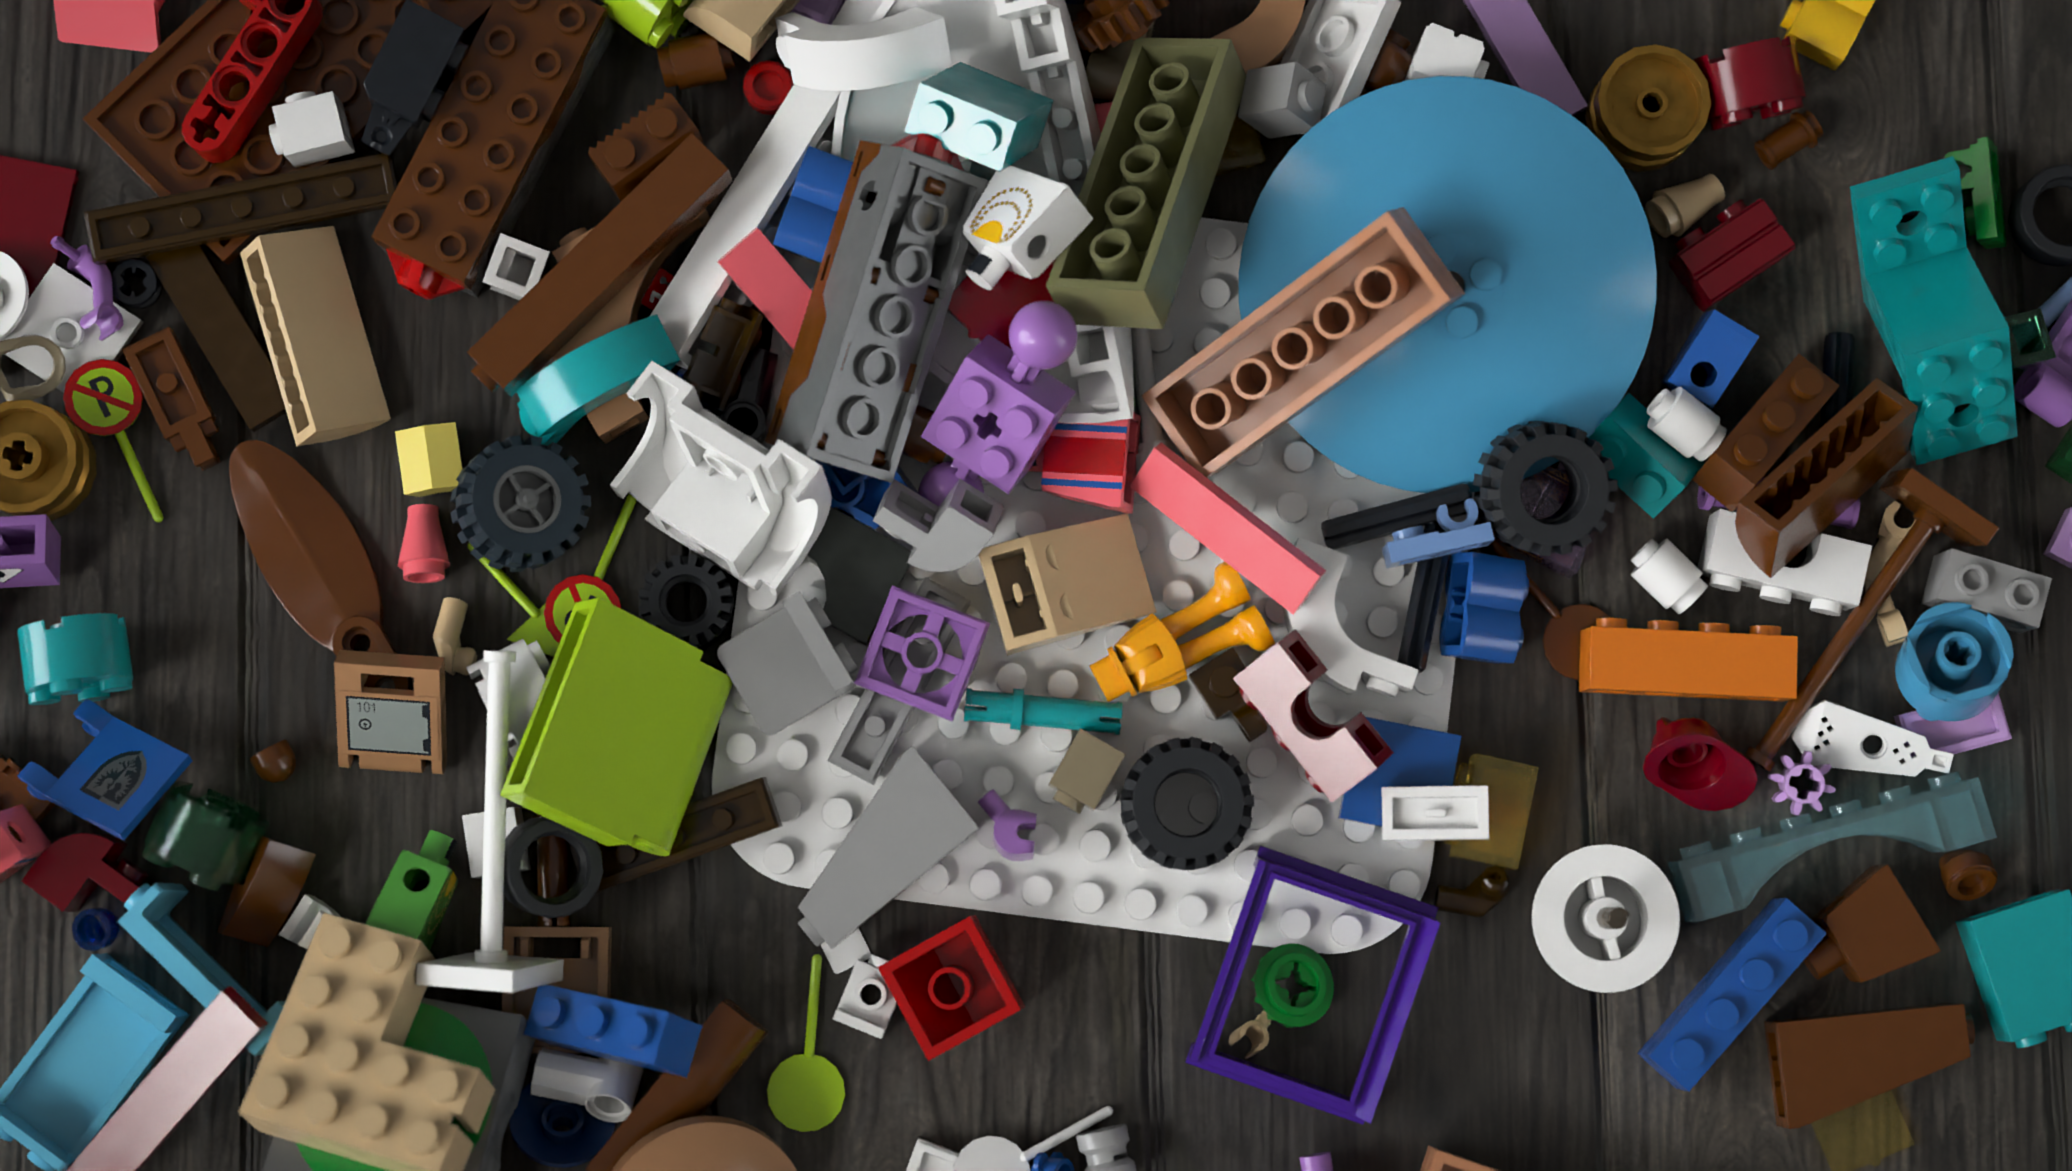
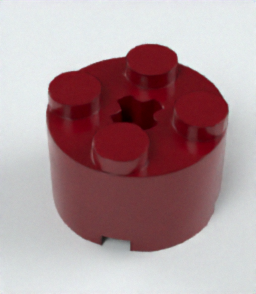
M1788 36L1783 40H1780V37L1769 38L1723 49L1722 57L1709 60L1708 54L1693 59L1708 81L1711 106L1707 121H1710L1712 131L1741 125L1742 121L1753 118L1752 112L1760 111L1761 120L1787 115L1792 113V110L1804 107L1802 99L1807 96L1794 36Z

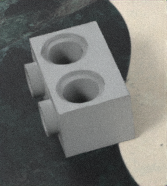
M1951 548L1934 555L1921 604L1929 607L1950 602L1972 605L1971 609L1979 611L1986 616L1989 613L1997 618L2006 630L2023 633L2039 628L2052 578Z

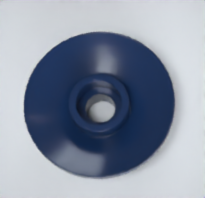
M531 1083L521 1090L518 1105L509 1120L511 1136L523 1154L537 1163L560 1168L577 1166L592 1160L614 1134L616 1124L615 1122H606L592 1116L586 1110L585 1105L531 1095ZM558 1126H567L571 1130L559 1132L554 1129Z

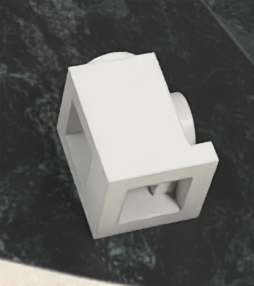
M500 233L482 282L491 285V290L521 300L539 282L550 252Z
M871 954L868 963L859 959L856 961L833 1020L882 1039L897 1005L878 969L879 966L889 960ZM874 984L879 987L881 999L878 1003L870 1005L863 1001L861 992L864 986Z

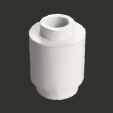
M1677 387L1671 392L1668 389L1662 390L1652 400L1646 411L1651 416L1647 424L1651 431L1686 458L1693 456L1700 462L1713 454L1722 443L1727 429L1719 424L1720 417L1682 387Z
M1667 538L1660 544L1650 539L1630 560L1637 566L1630 575L1665 609L1671 607L1679 615L1690 607L1708 587L1700 578L1703 573Z

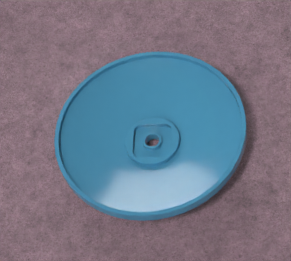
M1464 76L1427 77L1381 87L1348 102L1313 126L1288 151L1275 168L1263 188L1250 217L1242 245L1239 266V308L1241 320L1387 211L1401 207L1406 209L1447 269L1461 276L1464 282L1465 294L1288 423L1310 445L1352 473L1379 484L1421 493H1429L1462 483L1467 484L1471 492L1480 491V487L1473 485L1474 474L1481 475L1484 465L1478 463L1482 453L1490 454L1494 449L1490 442L1498 435L1505 437L1509 434L1507 429L1517 424L1525 426L1529 425V421L1565 424L1586 432V437L1589 438L1620 403L1638 371L1653 327L1657 300V268L1648 220L1637 192L1624 169L1609 149L1580 121L1543 97L1516 86L1488 79ZM1553 457L1539 459L1528 468L1523 479L1539 473L1559 460Z

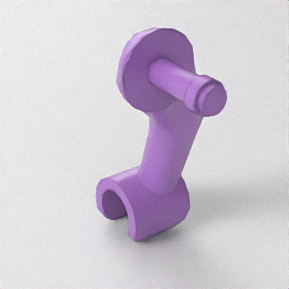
M55 236L50 244L53 248L60 250L70 258L67 263L68 270L89 280L92 285L94 309L81 318L80 326L87 329L96 323L101 331L99 340L104 341L123 326L122 315L113 305V283L110 270L106 264L97 265L93 262L91 249L87 245H82L76 250L67 244L63 238Z

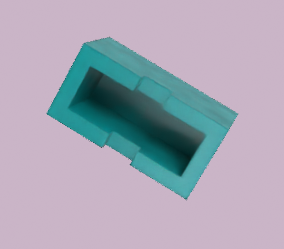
M1628 393L1609 416L1595 429V432L1589 439L1597 440L1604 447L1600 452L1602 456L1611 458L1615 469L1608 471L1609 478L1617 479L1618 487L1654 519L1689 484L1705 462H1700L1693 456L1686 458L1647 427L1651 417L1646 413L1647 409Z

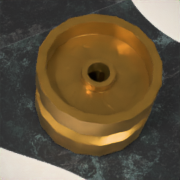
M1657 44L1634 47L1614 60L1591 92L1585 114L1587 128L1609 149L1622 168L1637 172L1661 169L1678 159L1706 125L1711 106L1708 81L1696 62L1677 49ZM1643 105H1646L1650 108L1649 112L1645 110Z
M15 400L1 403L0 510L14 516L46 514L50 521L74 511L89 495L97 474L96 451L87 432L77 427L70 417L46 405L31 400ZM33 456L31 464H28L29 459Z

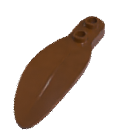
M247 440L237 445L231 453L229 461L230 484L234 503L256 562L285 610L310 637L334 652L336 657L340 650L356 651V643L363 637H369L370 647L366 652L397 654L383 628L382 598L372 562L356 529L340 505L301 464L280 449L259 440ZM369 674L364 687L380 688L384 682L392 680L395 683V689L413 690L411 677Z

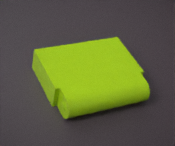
M601 598L575 602L500 796L605 846L630 845L650 854L669 856L733 682L725 673L700 661L704 651Z

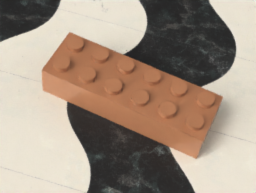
M1401 207L1390 210L1142 394L1141 397L1185 460L1208 478L1222 471L1465 293L1406 209Z

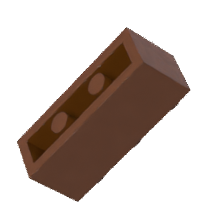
M1798 354L1713 452L1692 480L1731 512H1734L1738 502L1756 486L1840 385L1801 354Z

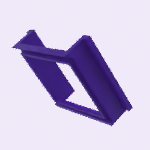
M1260 845L1253 864L1255 870L1196 1041L1191 1043L1185 1063L1364 1125L1365 1121L1371 1124L1440 926V922L1435 918L1438 907ZM1275 879L1409 925L1350 1097L1216 1050Z

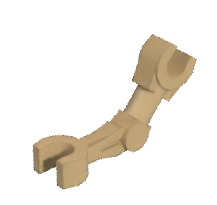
M1896 501L1891 503L1884 512L1877 535L1879 540L1870 554L1864 581L1865 591H1867L1911 529V527L1900 528L1895 524L1894 516L1901 506ZM1889 595L1877 612L1878 626L1886 647L1904 642L1905 638L1908 637V630L1900 611L1895 609Z

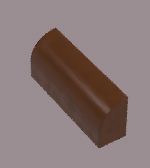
M1876 378L1738 502L1735 518L1736 532L1744 550L1760 570L1772 578L1907 455L1918 406L1879 378Z
M726 999L721 1001L702 1025L688 1077L664 1072L585 1169L587 1171H611L626 1151L650 1132L677 1120L701 1116L769 1031L732 1000Z

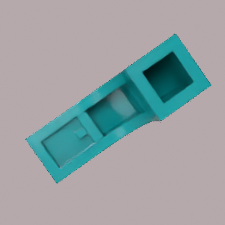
M655 314L625 325L584 344L551 363L525 382L516 392L520 398V401L517 403L520 410V420L526 432L533 436L542 437V445L548 446L552 442L557 443L583 416L602 404L627 393L651 361L670 371L680 361V358L658 315Z

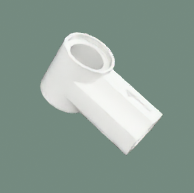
M543 1048L542 1051H539L535 1063L531 1095L585 1105L586 1110L597 1119L606 1122H622L632 1112L644 1070L643 1067L601 1057L595 1059Z

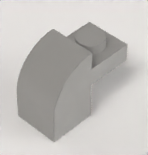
M894 479L882 497L873 522L882 526L891 536L904 540L913 546L907 563L926 571L948 572L966 566L977 557L993 536L1004 506L962 479L957 481L940 506L935 505Z

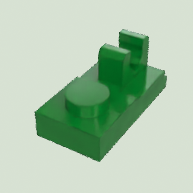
M1989 137L1977 138V144H1971L1969 149L1948 152L1945 158L1953 156L1957 165H1965L1972 169L1971 172L1966 173L1965 177L1961 179L1962 194L1972 193L1973 205L1966 206L1965 208L1970 237L1976 236V240L1985 249L2005 247L2007 243L1998 149Z

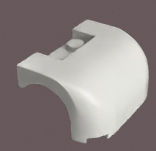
M651 361L627 392L628 397L633 401L642 398L650 399L651 413L648 426L636 450L610 483L611 488L622 499L629 493L650 510L645 520L703 558L708 559L717 567L758 591L763 583L769 585L770 593L776 597L805 559L828 517L832 495L822 466L779 439L771 450L767 449L753 438L743 434L711 412L703 409L694 386Z

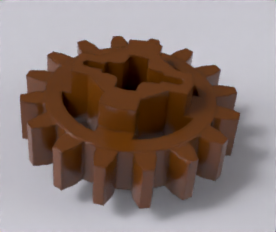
M1086 0L1083 2L1085 9L1077 13L1078 18L1072 21L1077 42L1083 51L1087 49L1088 52H1092L1098 47L1100 50H1103L1108 45L1114 48L1122 42L1131 39L1135 41L1149 31L1148 27L1162 15L1160 9L1168 6L1170 2L1168 0Z

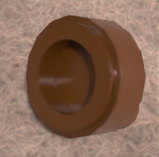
M1956 849L1948 851L1940 857L1941 879L1952 898L1965 901L1978 899L1989 893L1998 881V874L1991 859L1982 852L1972 849Z

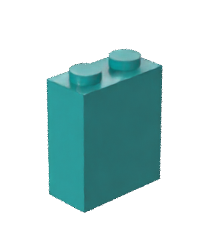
M959 62L920 82L904 132L910 135L921 133L932 135L941 141L944 149L1001 172L1038 148L1054 100Z
M2069 889L2050 890L1955 921L1997 1041L2015 1042L2017 1048H2024L2048 1040L2046 1031L2064 1026L2066 1032H2072V896Z

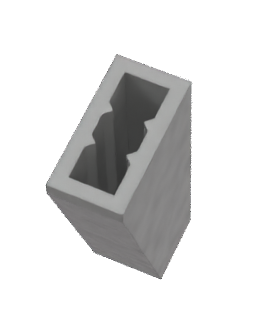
M913 746L903 753L798 906V909L805 916L798 924L817 947L825 941L831 949L835 948L979 830L977 824Z

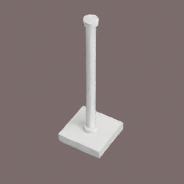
M484 650L483 661L489 662L481 948L475 950V953L469 952L417 963L416 985L512 993L563 981L564 959L508 955L507 950L502 949L506 798L500 796L507 778L510 662H516V651Z

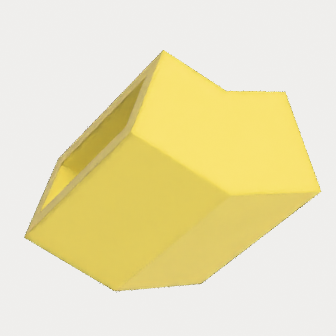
M456 422L422 425L395 431L404 495L422 497L436 493L452 492L458 486L459 482L456 479L462 470Z

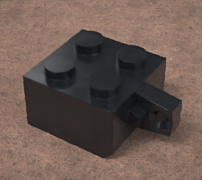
M411 0L405 1L363 82L371 106H373L362 137L363 143L383 154L391 156L411 127L418 130L423 120L431 123L444 98L445 92L440 90V87L446 75L455 77L468 52L469 45L463 43L465 40L464 28Z

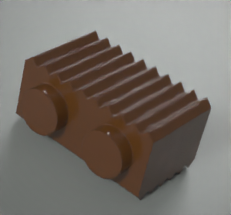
M664 92L663 99H656L655 106L647 105V111H639L638 118L631 117L630 124L622 123V129H614L613 136L606 135L605 142L597 141L596 148L589 147L588 155L598 172L619 200L622 201L691 133L702 144L704 142L698 128L671 93Z

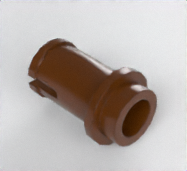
M1806 110L1802 114L1794 112L1790 115L1788 123L1763 139L1754 142V148L1763 164L1768 169L1773 170L1778 164L1806 146L1810 149L1818 145L1817 139L1823 136V129L1810 111Z

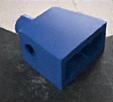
M1715 309L1702 313L1661 383L1672 390L1682 387L1706 407L1713 408L1760 336ZM1696 364L1703 367L1707 375L1701 387L1695 385L1690 377V373Z

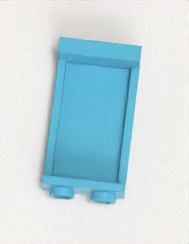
M146 883L127 899L124 907L128 911L117 922L205 1008L211 1004L222 990L232 986L269 1023L247 1048L254 1056L264 1054L286 1001H277L267 1011L170 916V911L189 892L182 884L155 883L151 887Z
M107 953L92 954L80 970L85 975L0 1088V1138L8 1142H12L13 1139L17 1140L30 1150L27 1154L28 1159L44 1171H66L124 1104L190 1015Z

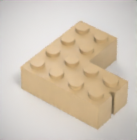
M323 913L238 1113L259 1132L389 1171H463L474 1144L458 1126L451 1124L455 1116L467 1131L478 1134L495 1087L480 1069L403 1047L427 989V986L416 985L417 963L435 960L423 942Z

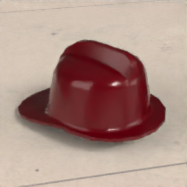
M1661 717L1657 720V733L1653 737L1650 747L1651 751L1645 756L1642 766L1648 781L1665 790L1681 802L1698 810L1720 811L1733 808L1746 801L1753 793L1757 782L1754 765L1745 755L1725 743L1716 729L1707 721L1695 717L1681 718L1674 721Z

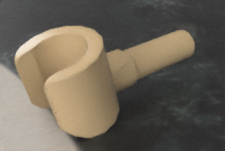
M1265 1010L1258 1014L1255 1020L1247 1021L1230 1034V1046L1238 1042L1244 1035L1248 1036L1251 1040L1252 1048L1246 1054V1059L1251 1058L1268 1045L1269 1033L1267 1028L1272 1020L1267 1019Z

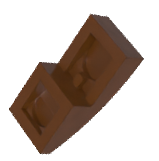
M262 836L245 883L235 882L217 932L268 947L292 910L316 854Z

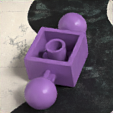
M1036 301L1024 306L1014 316L1010 325L1009 341L1012 349L988 334L965 357L921 435L922 438L954 459L953 461L939 463L925 473L919 485V495L940 506L959 479L984 493V486L980 476L1009 494L1029 472L1076 391L1044 371L1045 369L1058 367L1067 361L1077 344L1078 333L1076 323L1064 307L1050 301Z

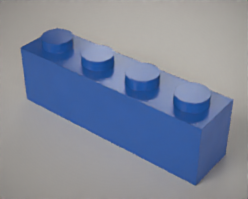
M1772 898L1637 1054L1676 1089L1689 1092L1827 933L1788 898Z

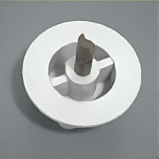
M1609 844L1592 845L1567 854L1547 871L1534 896L1532 929L1541 955L1560 977L1585 990L1613 993L1629 990L1643 984L1657 974L1665 965L1674 950L1680 926L1679 906L1669 880L1650 859L1626 847Z

